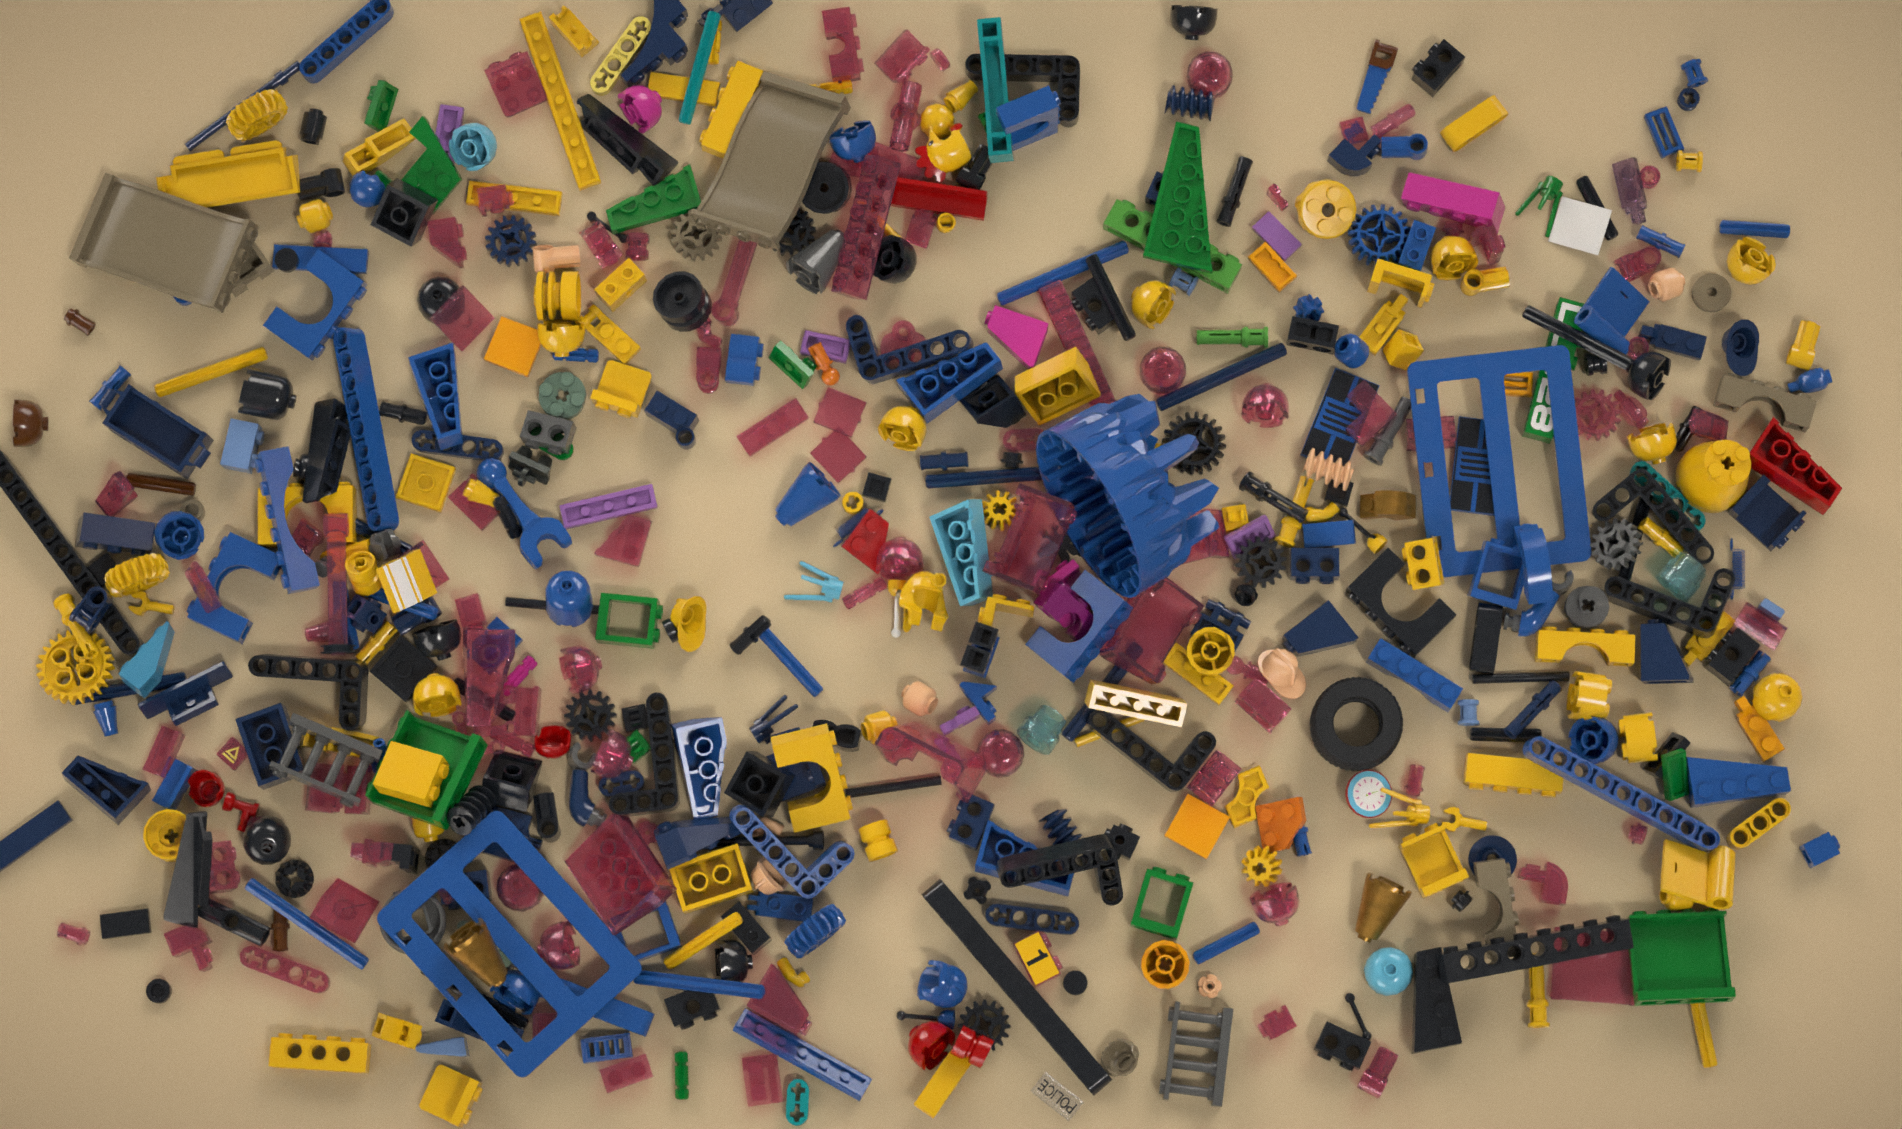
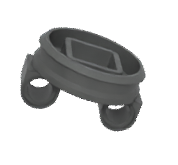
M403 890L393 892V896H391L387 900L383 908L387 904H389L396 896H398ZM432 896L420 908H423L429 930L424 932L437 945L443 938L447 921L443 906L435 896ZM380 926L381 933L386 942L396 951L405 954ZM402 930L397 933L398 937L406 945L412 940L410 936L404 937Z

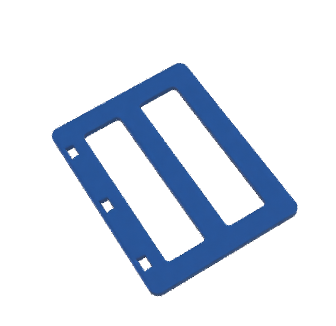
M1556 345L1417 361L1408 366L1407 376L1426 539L1432 538V536H1440L1442 550H1439L1443 577L1474 574L1481 551L1458 552L1455 549L1437 390L1438 383L1443 381L1477 378L1479 380L1497 539L1505 541L1504 546L1513 548L1514 544L1517 545L1513 535V527L1520 526L1504 376L1506 374L1544 370L1547 373L1565 532L1563 540L1546 542L1550 565L1583 562L1590 558L1592 551L1570 354L1565 346ZM1415 389L1424 390L1425 403L1417 404ZM1424 462H1432L1433 477L1425 478ZM1489 549L1482 573L1519 569L1522 559Z
M500 811L491 812L470 834L465 835L377 915V921L384 931L511 1071L521 1078L530 1075L636 979L642 970L640 962ZM492 843H497L609 965V970L582 995L576 996L464 874V868ZM440 889H445L475 923L479 922L478 918L484 920L495 945L557 1012V1017L530 1042H524L412 919V914ZM402 929L412 938L407 945L397 935ZM452 985L463 994L457 1001L447 991ZM502 1041H505L513 1050L508 1057L497 1046Z

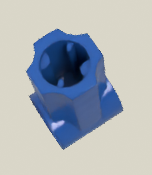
M1422 134L1381 137L1382 158H1411L1413 160H1420L1427 154L1428 142ZM1413 143H1420L1423 149L1414 151L1411 145Z

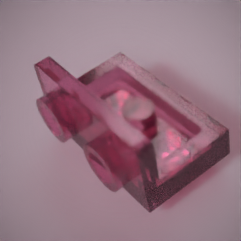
M905 29L874 64L893 83H904L911 77L912 69L916 65L920 66L928 58L926 54L930 49L928 46H923L908 29Z
M1481 225L1474 228L1468 241L1473 247L1482 245L1490 265L1498 263L1505 248L1503 237L1497 235L1494 225L1489 227Z
M317 763L311 778L324 783L332 764ZM342 765L333 785L334 788L342 790V785L346 782L344 765ZM307 785L305 811L334 814L340 812V809L343 808L339 798Z

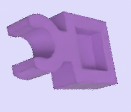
M968 705L956 712L957 716L941 724L940 729L943 735L946 736L954 730L960 729L980 718V713L976 706L970 708Z

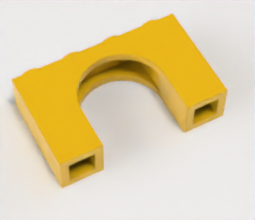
M339 482L337 492L327 495L318 501L324 504L328 511L329 543L332 546H343L357 542L355 523L357 519V489L350 485L349 482ZM291 483L289 487H286L284 498L286 521L292 508L303 502V484ZM258 488V545L264 548H277V543H273L270 529L273 528L272 521L267 518L265 512V505H268L266 496H262L261 490Z
M826 723L771 737L778 768L810 761L820 764L829 773L826 786L818 794L787 802L794 833L849 820V811L853 810L850 796L845 797L844 789L848 788L845 774L840 775L838 767H842L840 753H834L833 745H837L834 730L829 731Z

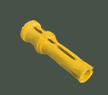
M1300 476L1292 500L1302 508L1305 507L1315 482L1312 478H1309L1307 485L1304 486L1307 476ZM1287 515L1281 519L1282 527L1279 536L1275 537L1274 541H1277V544L1283 547L1294 548V539L1297 531L1301 529L1302 523Z
M69 593L60 595L54 600L53 605L55 609L60 611L63 624L70 627L86 659L93 658L89 650L96 657L99 654V650L91 636L85 631L86 629L77 622L69 620L72 611L76 607L73 595Z
M1544 965L1529 968L1530 1000L1527 1002V1007L1530 1010V1022L1528 1023V1028L1550 1027V1023L1547 1022L1549 1002L1545 999Z

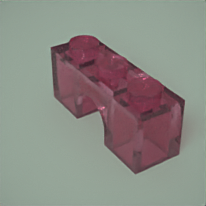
M850 7L822 11L826 40L839 39L845 44L842 52L829 55L833 82L838 81V83H842V80H851V82L861 80L860 72H864L862 58H857L856 51L861 50L859 36H854L853 28H857L856 15L850 13Z

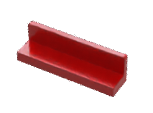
M894 177L891 206L937 214L950 213L956 217L984 221L988 193L984 190Z

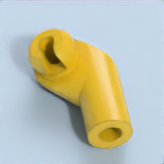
M1333 502L1323 510L1309 506L1305 508L1308 510L1306 520L1309 523L1328 522L1340 509Z
M787 957L777 962L785 979L795 986L805 987L804 985L810 982V978L805 971H801L797 975Z

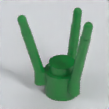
M1546 176L1544 182H1539L1537 188L1515 212V215L1519 216L1539 192L1542 196L1538 205L1539 210L1543 208L1547 200H1553L1554 198L1545 234L1548 238L1553 227L1559 200L1563 195V192L1560 191L1563 182L1554 176Z

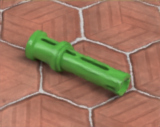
M1264 326L1263 329L1244 327L1242 330H1197V345L1242 344L1244 348H1248L1249 345H1263L1264 348H1268V326Z

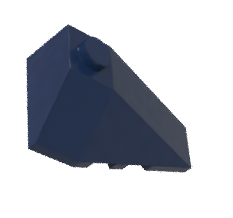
M747 815L736 816L737 823H743L747 819ZM729 817L681 820L672 823L666 821L659 824L657 829L653 830L667 869L696 858V852L701 849H713L723 837L724 839H731L741 834L732 824Z

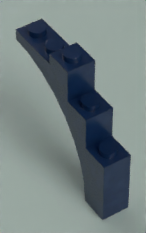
M654 0V16L646 43L635 61L621 74L622 80L628 88L632 85L640 84L649 71H655L663 64L664 59L671 66L675 62H681L687 56V44L673 29L681 27L688 17L687 9L679 0Z

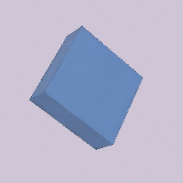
M1767 598L1763 599L1756 608L1775 622L1780 620L1785 613L1784 609Z

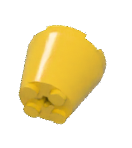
M1718 440L1697 444L1690 448L1679 460L1676 468L1677 487L1680 488L1682 494L1689 501L1688 504L1702 512L1720 513L1737 504L1747 489L1751 470L1750 452L1746 447L1732 440Z

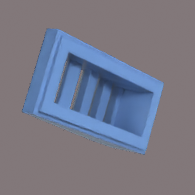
M463 1036L416 1046V1051L423 1054L469 1056L467 1038Z

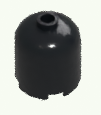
M252 367L248 368L247 374L251 375L248 381L244 380L239 399V403H243V407H239L238 413L279 420L286 416L289 408L294 409L297 395H293V386L286 377Z

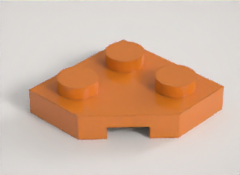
M1295 797L1255 806L1262 848L1264 849L1266 846H1269V853L1290 849L1298 830L1302 829L1307 821L1303 798Z

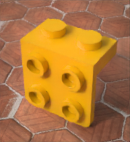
M609 360L606 363L598 389H593L590 399L598 409L604 411L611 409L617 411V414L620 416L638 418L652 375L648 371Z
M993 594V597L987 596L986 606L980 607L978 622L992 627L995 611L1033 617L1035 606L1030 605L1031 602L1027 600L1017 599L1016 602L1008 601L1006 596Z
M438 1065L420 1101L419 1107L462 1128L464 1124H468L473 1111H471L474 1101L478 1102L483 1092L481 1086L483 1083L449 1067Z

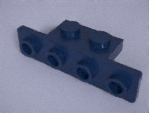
M719 0V4L714 8L705 10L701 14L702 18L697 22L704 27L708 12L715 11L720 13V15H724L734 31L738 32L771 6L773 2L771 0Z
M220 662L154 696L148 697L146 700L138 703L139 709L147 719L168 710L172 722L175 726H178L218 706L219 703L212 687L233 677L232 672L225 662Z

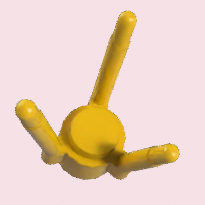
M1382 787L1380 789L1381 792L1408 802L1412 806L1409 805L1406 811H1393V815L1406 817L1407 820L1370 823L1369 828L1427 824L1430 818V807L1422 805V800L1413 799Z

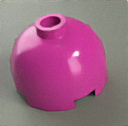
M634 85L618 94V98H622L623 101L619 106L624 116L631 125L636 123L640 127L638 132L645 133L659 122L662 115L660 104L662 99L657 91H652L642 85Z

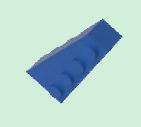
M1687 757L1690 808L1786 795L1791 792L1787 767Z

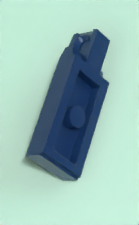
M1654 324V327L1642 325L1638 336L1650 340L1649 345L1654 346V349L1695 360H1701L1707 336L1663 324Z

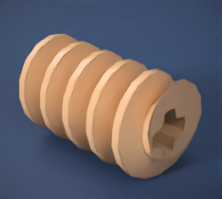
M1312 448L1302 473L1306 470L1307 478H1310L1315 473L1316 481H1319L1324 476L1325 484L1327 485L1333 479L1335 488L1340 483H1343V490L1346 491L1355 467L1351 469V461L1342 466V458L1340 457L1334 463L1332 454L1327 459H1324L1323 451L1315 456V448Z

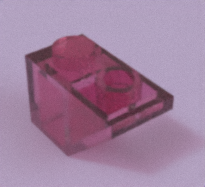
M456 217L427 221L432 248L458 268H464L463 260H467L466 247L461 246L460 238L464 237L462 223L458 224Z

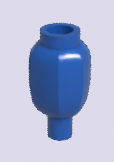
M1816 368L1802 373L1797 381L1787 385L1790 393L1798 390L1803 393H1813L1824 390L1833 381L1829 369Z

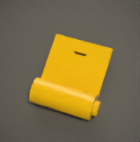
M1665 839L1663 841L1660 891L1719 910L1731 908L1734 896L1735 851L1728 846L1721 845L1707 853Z

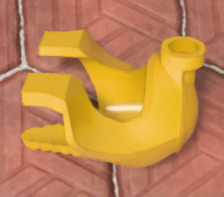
M917 572L912 574L904 584L899 598V606L904 608L902 630L904 632H909L912 625H920L922 609H927L934 614L930 629L942 632L943 625L949 618L943 596V586L946 584V576L943 573Z

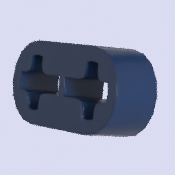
M631 770L610 774L600 780L599 790L604 796L611 798L618 793L641 791L645 785V780L638 771ZM633 775L636 779H640V782L636 783V788H632L630 784L623 785V782L630 781ZM608 780H611L613 784L620 783V786L614 787L611 793L607 789H603V786L607 785Z

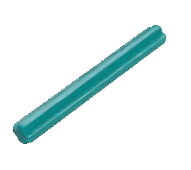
M709 11L707 14L679 115V122L690 125L692 122L721 15L715 11Z

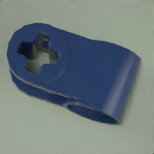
M101 587L90 588L81 602L72 611L69 620L80 624L86 629L85 631L88 634L92 633L112 605V595ZM99 593H103V602L100 604H96V595Z

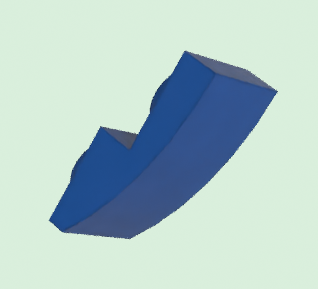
M1354 520L1303 524L1305 548L1356 544Z

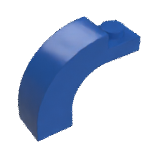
M1529 523L1514 526L1513 535L1521 554L1524 594L1528 604L1553 602L1551 565L1543 529L1539 528L1537 524Z

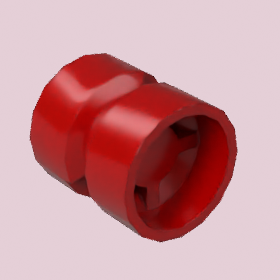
M963 1025L950 1054L960 1059L967 1057L968 1063L981 1069L994 1040L983 1034L977 1037L976 1031Z

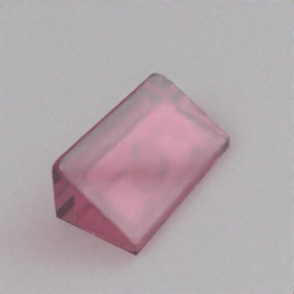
M196 561L192 562L185 575L205 612L210 613L221 607L222 602L201 564Z

